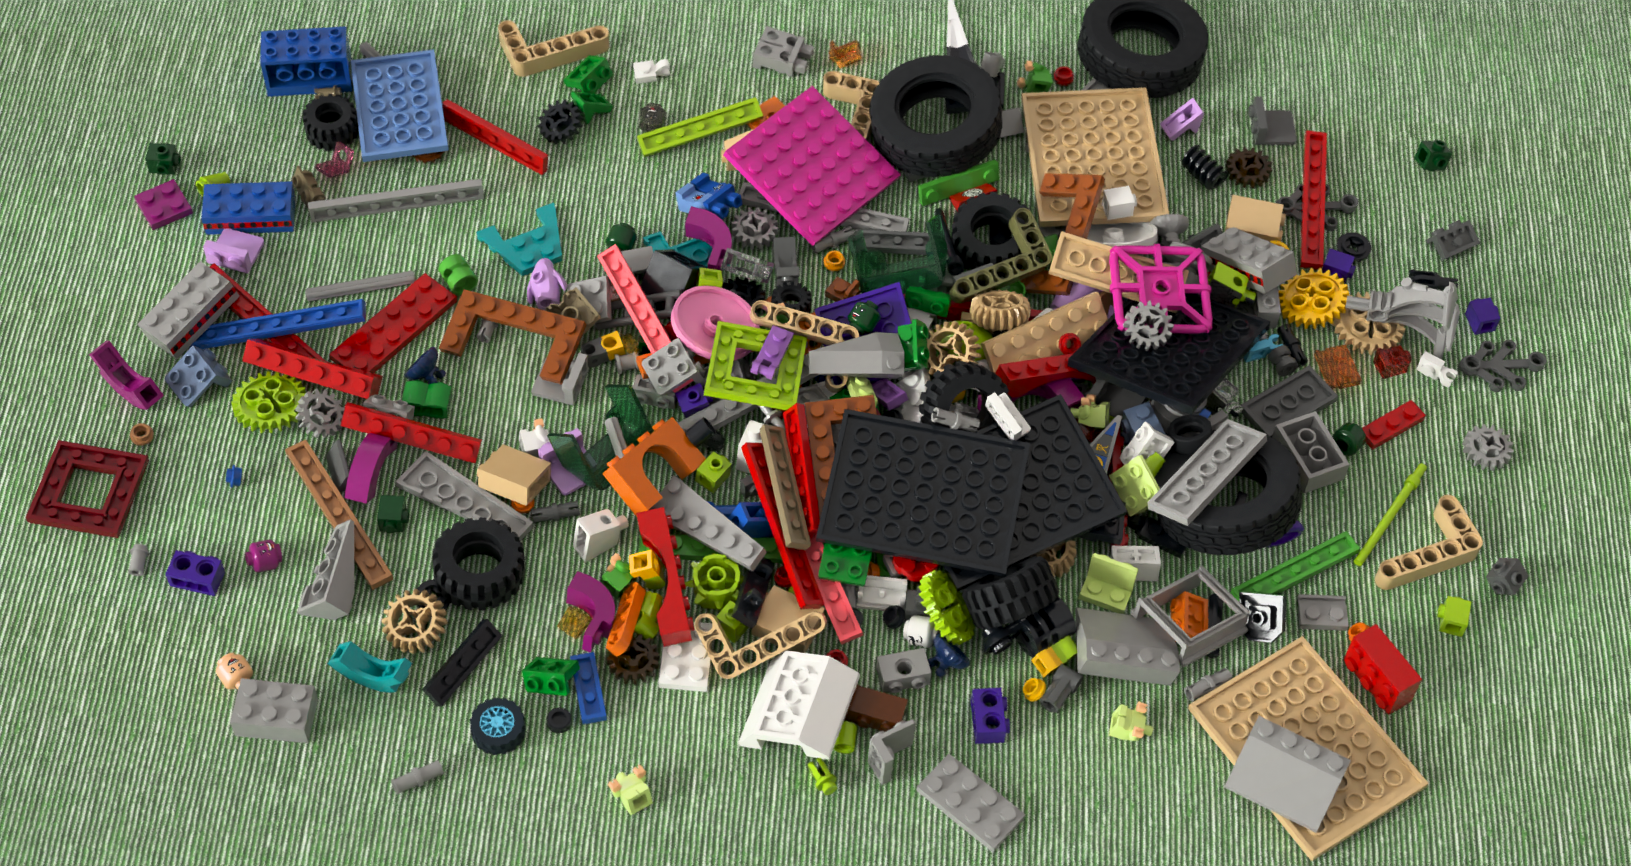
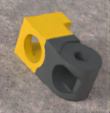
M618 331L591 340L582 345L580 349L581 353L588 356V367H597L603 362L615 359V354L619 356L626 355Z

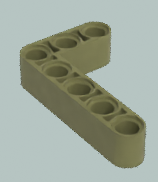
M1019 208L1009 220V228L1022 254L958 279L950 290L952 301L959 304L972 300L977 294L998 290L1046 269L1052 260V254L1030 210ZM1017 218L1023 219L1025 224L1019 223ZM1026 237L1032 238L1034 240V244L1029 243ZM1036 257L1042 258L1044 263H1039ZM1016 264L1022 265L1025 271H1020ZM997 272L1003 273L1005 279L998 277ZM977 280L984 281L986 286L979 285ZM957 287L963 288L966 294H961Z

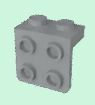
M676 338L642 361L645 372L660 396H665L691 378L696 384L701 383L703 385L706 383V379L703 376L706 373L705 369L699 361L696 362L693 358L696 356V353L689 350L679 338Z

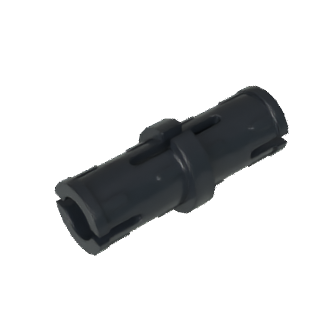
M1285 324L1287 329H1285L1284 325H1281L1277 332L1284 345L1288 346L1291 351L1290 356L1295 358L1297 363L1300 362L1301 366H1304L1308 359L1301 348V341L1295 337L1290 324Z

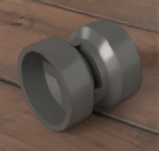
M1286 345L1273 349L1268 355L1270 362L1276 366L1275 370L1281 377L1293 373L1298 368L1297 361L1290 356L1291 351Z

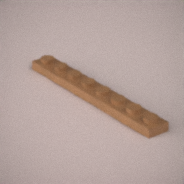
M305 439L285 449L287 457L332 528L335 529L337 525L350 519L354 521V562L370 588L374 590L392 581L393 575L307 440Z

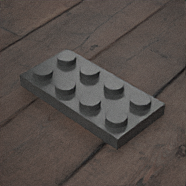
M1309 365L1241 404L1239 411L1257 431L1265 433L1271 438L1277 424L1315 411L1319 412L1336 402L1338 395Z

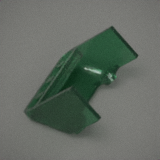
M935 215L926 222L930 240L925 246L927 257L887 264L886 256L882 251L878 249L867 250L862 230H858L849 236L848 242L857 279L860 281L861 293L900 282L904 294H906L909 286L921 287L926 290L939 287L945 280L948 250L940 215Z
M607 384L605 388L614 406L607 412L606 420L611 417H617L627 447L632 443L636 446L639 444L637 439L646 431L651 434L654 430L632 385ZM549 433L547 435L561 465L594 490H606L611 486L602 474L609 468L607 463L616 457L608 433L584 454L573 434Z

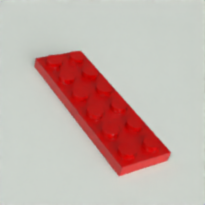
M424 273L329 354L330 360L338 365L375 373L457 302V296Z

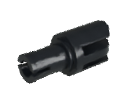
M1410 270L1408 273L1409 278L1413 282L1427 285L1429 288L1444 290L1445 287L1449 286V282H1458L1457 278L1440 277L1437 272Z

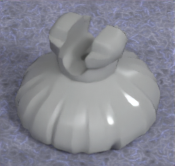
M1165 214L1153 218L1150 223L1157 227L1158 236L1162 237L1161 246H1169L1171 242L1181 243L1178 235L1187 230L1189 219L1181 214Z

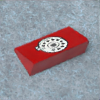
M986 183L951 195L949 199L958 212L961 204H967V199L973 196L977 198L978 194L981 193L989 195L990 192H997V190Z

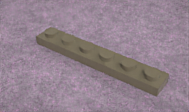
M764 424L759 430L786 547L807 550L811 546L784 428Z

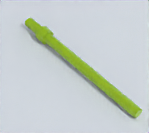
M1420 463L1413 474L1408 475L1404 481L1405 486L1354 559L1355 565H1363L1412 490L1417 489L1421 483V477L1427 470L1425 464Z

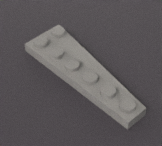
M427 451L395 481L396 487L465 519L479 520V517L486 518L487 521L492 519L500 521V525L506 524L509 526L511 532H515L519 536L520 541L534 527L531 520L486 490L479 488L477 484Z
M673 475L660 494L663 498L649 509L664 507L666 516L671 515L674 529L727 556V558L751 571H754L767 553L761 545L675 475Z

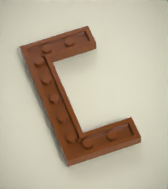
M1045 173L1039 191L1042 196L1075 198L1065 233L1087 239L1105 178L1102 175ZM1046 270L1020 280L1026 287V293L1069 296L1073 286V281L1048 274L1049 271Z
M464 289L439 349L441 352L461 357L478 318L552 337L555 339L539 376L543 380L562 385L587 324L582 320Z
M874 395L805 403L820 518L835 455L831 425L842 423L845 409L877 415Z

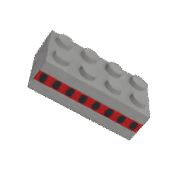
M1234 227L1227 229L1224 233L1210 239L1201 246L1203 253L1208 255L1213 261L1211 267L1207 268L1208 270L1212 271L1217 262H1221L1247 276V287L1263 294L1297 275L1293 251Z
M200 261L137 325L150 341L175 359H178L239 297V294L229 280Z

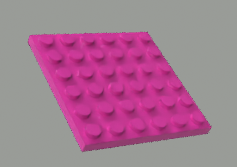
M813 86L728 148L723 154L812 246H815L898 180L901 175Z

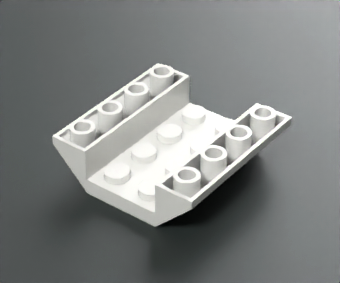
M793 651L782 652L770 661L739 740V746L762 749L766 740L800 745L806 756L830 759L860 674L830 656Z

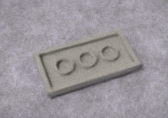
M948 754L916 789L918 793L993 853L1026 816L1025 813L951 754Z

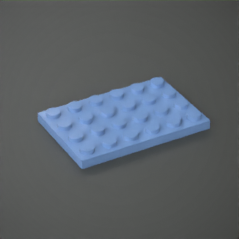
M434 49L350 60L363 162L449 151Z

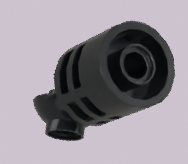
M1057 597L1046 607L1022 619L1015 620L1006 627L999 626L986 629L982 633L985 639L983 644L984 655L990 653L997 655L1009 648L1014 643L1013 639H1016L1025 653L1035 657L1044 649L1076 633L1074 617L1064 601Z

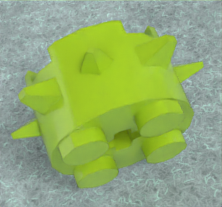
M712 553L705 556L700 563L692 562L690 564L693 569V579L685 582V585L693 588L694 603L696 605H700L704 609L722 610L730 600L736 603L740 584L744 579V576L740 575L737 562L727 559L725 555Z

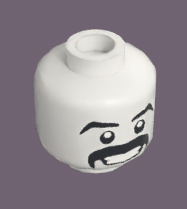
M913 615L910 620H906L903 636L904 639H907L909 645L930 648L933 645L934 639L940 633V630H935L934 622H929L930 617Z

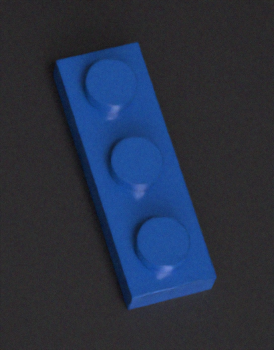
M594 652L570 656V660H578L580 670L573 677L582 724L606 721L607 716Z

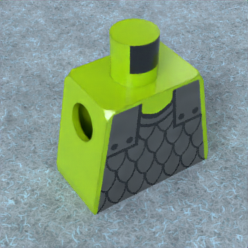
M1217 262L1208 277V284L1212 290L1210 299L1236 308L1240 301L1252 305L1256 293L1246 289L1248 283L1247 276L1221 262Z

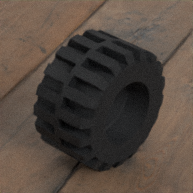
M328 94V96L321 95L318 99H312V103H308L305 106L303 122L306 137L313 146L316 145V148H324L325 151L330 149L337 151L338 148H346L347 144H352L354 142L353 139L357 138L359 128L356 108H354L352 102H349L348 98H342V95L338 94L336 96H333V94Z

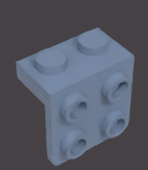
M192 345L165 376L166 383L187 407H192L212 383L228 387L232 382L231 378L227 375L228 370L215 360L216 355L207 348L203 350Z
M1149 401L1123 410V420H1121L1123 431L1120 433V436L1124 437V445L1131 442L1136 431L1141 428L1144 422L1149 423L1154 430L1166 435Z

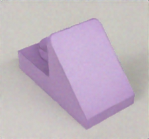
M1192 98L1162 121L1160 125L1169 139L1174 141L1189 128L1196 134L1204 112L1195 99Z

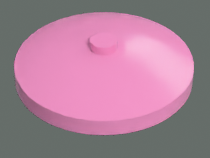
M697 286L686 290L676 300L671 313V323L676 336L689 350L707 359H711L718 321L760 328L759 325L751 321V306L744 299L729 290L716 286ZM736 348L734 361L745 357L752 350Z

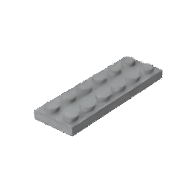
M1226 419L1147 502L1148 509L1188 526L1267 442V434Z

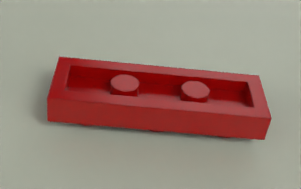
M1411 399L1364 426L1362 429L1366 435V444L1372 450L1424 421L1425 413Z

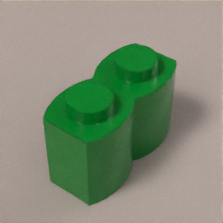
M421 380L407 381L402 400L406 401L408 405L415 406L414 416L445 419L448 418L452 388L442 382L427 384Z

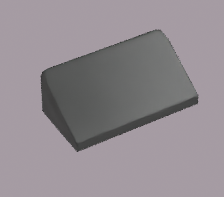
M336 440L328 451L326 459L333 483L339 492L346 491L349 468L340 440Z

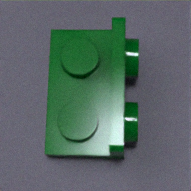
M588 55L563 81L566 87L581 89L585 93H595L613 76V71L606 58Z
M909 286L905 294L908 308L911 307L937 316L947 317L952 302L950 294Z
M913 319L912 324L898 326V335L904 350V372L928 368L929 350L927 348V338L929 331L926 324L918 319Z
M536 657L522 670L526 691L567 696L570 693L568 680L580 670L578 660Z

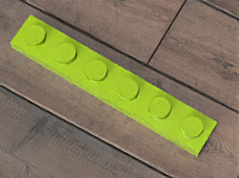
M754 97L638 135L637 140L643 157H647L763 119V114L757 98Z

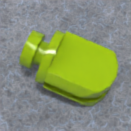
M816 758L817 764L824 775L823 777L820 776L812 761L807 763L816 781L815 787L817 790L823 791L824 795H830L837 790L835 784L837 778L829 772L822 758Z

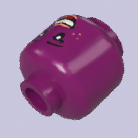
M271 539L251 543L249 552H245L247 566H252L255 572L276 569L279 562H282L280 545L275 544Z

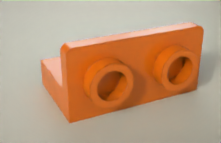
M1184 591L1171 601V619L1190 638L1208 629V599Z

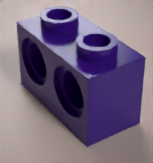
M176 550L165 575L171 587L215 596L224 577L225 570L222 561L214 556L205 557L197 555L192 551L183 552Z
M972 689L970 704L975 744L1004 743L1006 733H1010L1009 718L1005 719L1004 711H1007V698L1002 697V689ZM985 703H992L994 706L989 707ZM987 725H994L997 728L991 729Z

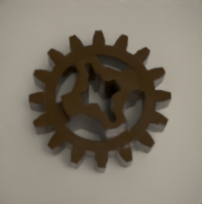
M1243 147L1242 152L1236 149L1234 154L1230 153L1225 166L1227 167L1226 171L1230 174L1229 180L1235 179V185L1242 183L1243 188L1250 185L1254 189L1255 184L1261 187L1263 182L1267 183L1271 176L1272 162L1268 161L1269 156H1262L1263 151L1260 150L1257 153L1253 147L1251 151H1248L1246 147Z
M639 634L637 638H634L632 635L629 647L620 656H615L608 650L607 665H609L610 674L615 673L616 680L623 677L624 684H627L629 680H633L634 685H637L638 679L645 683L646 676L653 677L654 669L659 668L658 661H660V655L657 652V645H651V638L644 641L642 634Z

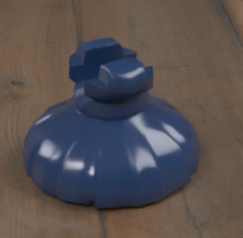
M430 347L404 373V377L409 380L424 378L428 381L427 384L437 383L436 378L442 379L446 372L439 370L436 366L438 359L437 349Z
M938 633L934 639L937 655L928 659L930 668L937 666L940 662V667L936 669L935 674L939 677H944L949 667L956 669H966L969 667L971 662L967 655L957 645H953L952 641L947 642L946 636L941 637V634Z

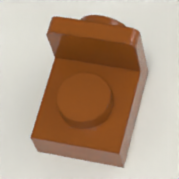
M837 276L825 290V296L837 302L859 295L861 293L859 290L860 281L855 279L851 284Z

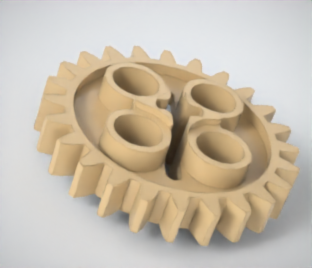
M1359 292L1356 294V297L1370 299L1368 292L1363 297ZM1346 308V313H1340L1341 319L1333 318L1334 324H1332V326H1335L1334 333H1340L1338 339L1346 340L1345 346L1353 345L1352 351L1360 348L1361 354L1368 350L1370 355L1375 350L1381 355L1383 349L1389 352L1391 347L1396 348L1397 343L1401 342L1405 332V325L1368 321L1366 320L1367 311Z

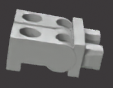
M766 26L753 54V68L761 69L763 66L774 69L779 73H786V76L790 77L793 76L794 72L805 74L808 61L800 58L811 60L814 46L805 44V37H797Z

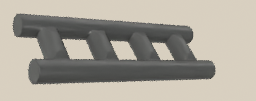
M679 289L646 295L653 309L654 303L666 301L665 310L655 312L659 320L671 318L675 299H678L682 291ZM622 300L611 301V316L613 317V310L624 308V317L595 323V327L597 330L633 325L635 323Z

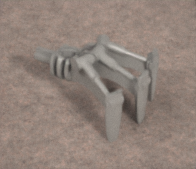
M1407 277L1401 281L1402 286H1396L1390 292L1384 293L1371 290L1370 299L1347 296L1345 308L1367 311L1366 320L1399 323L1422 333L1434 344L1433 355L1441 360L1445 346L1447 351H1450L1453 346L1460 316L1459 305L1456 304L1458 300L1457 287L1453 282H1449V286L1441 291L1429 288L1427 285L1415 283L1411 278ZM1425 318L1439 322L1443 326L1437 329Z

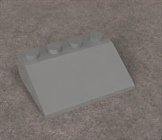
M1084 608L1075 609L1077 667L1079 674L1169 686L1179 675V650L1176 642L1153 618L1141 616L1136 619L1133 615Z
M1259 716L1224 788L1316 833L1351 760Z

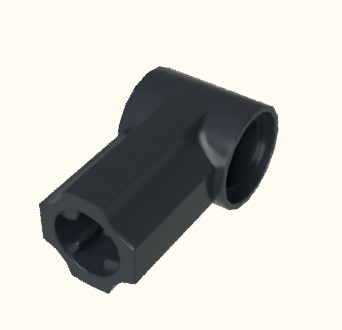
M704 417L685 431L688 439L697 448L703 446L709 451L714 450L718 452L724 447L723 444L726 439L723 434L714 429L711 423Z

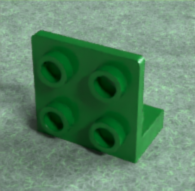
M825 543L818 578L865 586L873 552Z

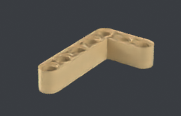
M506 20L498 26L500 45L514 73L521 77L585 59L588 55L595 56L604 53L610 47L609 31L606 27L600 25L528 47L513 21Z
M836 71L825 73L823 77L824 96L829 99L856 104L857 107L851 125L869 141L872 132L869 109L870 101L876 86L879 85V81Z
M759 300L751 307L750 319L754 324L769 329L774 325L791 331L794 335L804 336L808 340L825 345L843 342L842 335L845 333L852 335L853 339L859 337L858 330L851 325L771 302ZM758 308L764 309L767 315L765 317H758L755 314V310ZM778 315H785L788 318V322L780 323L776 317ZM806 321L809 323L810 328L803 330L799 327L798 323ZM827 327L831 330L832 334L824 336L820 329ZM826 375L825 386L833 393L840 392L848 380V376H838L842 384L834 385L830 380L832 376Z
M1443 495L1439 499L1433 514L1447 539L1383 561L1378 568L1374 580L1379 588L1390 590L1475 560L1483 545V540L1456 497Z
M821 612L808 613L737 651H734L718 618L712 613L699 615L695 620L694 626L720 677L731 679L822 632L827 626V620ZM812 616H818L821 619V627L817 630L809 626V619ZM704 617L712 620L713 626L709 631H705L701 627V621ZM790 627H796L799 630L800 637L798 640L792 641L788 638L787 631ZM769 638H773L778 642V649L775 652H770L766 648V642ZM715 639H720L724 644V649L720 653L712 649V642ZM748 649L753 650L757 655L754 663H749L745 660L744 654ZM724 662H733L735 665L734 673L727 674L724 672Z

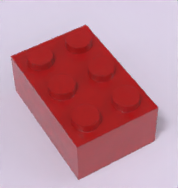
M1375 624L1353 637L1344 657L1345 665L1348 670L1354 672L1359 678L1362 687L1372 694L1377 705L1390 715L1409 704L1422 678L1379 626Z

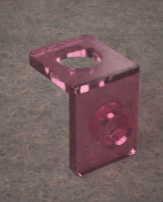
M337 142L332 160L316 164L315 169L328 178L348 173L354 151L342 142ZM340 150H344L346 152V161L341 160L339 155Z

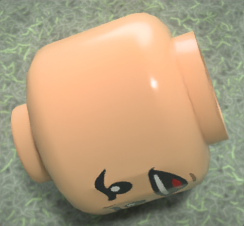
M229 653L217 662L216 674L227 689L237 688L238 690L241 678L250 679L253 675L251 666L241 654Z

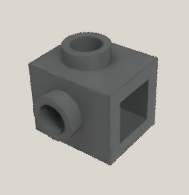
M1499 558L1486 578L1496 594L1515 595L1528 578V574L1519 558Z

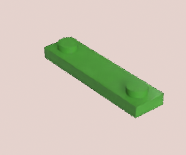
M994 159L973 166L958 174L944 176L918 185L920 204L926 206L968 189L998 181V162Z

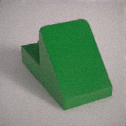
M572 91L571 93L572 102L581 110V115L584 117L583 121L587 125L594 113H610L613 105L602 94Z

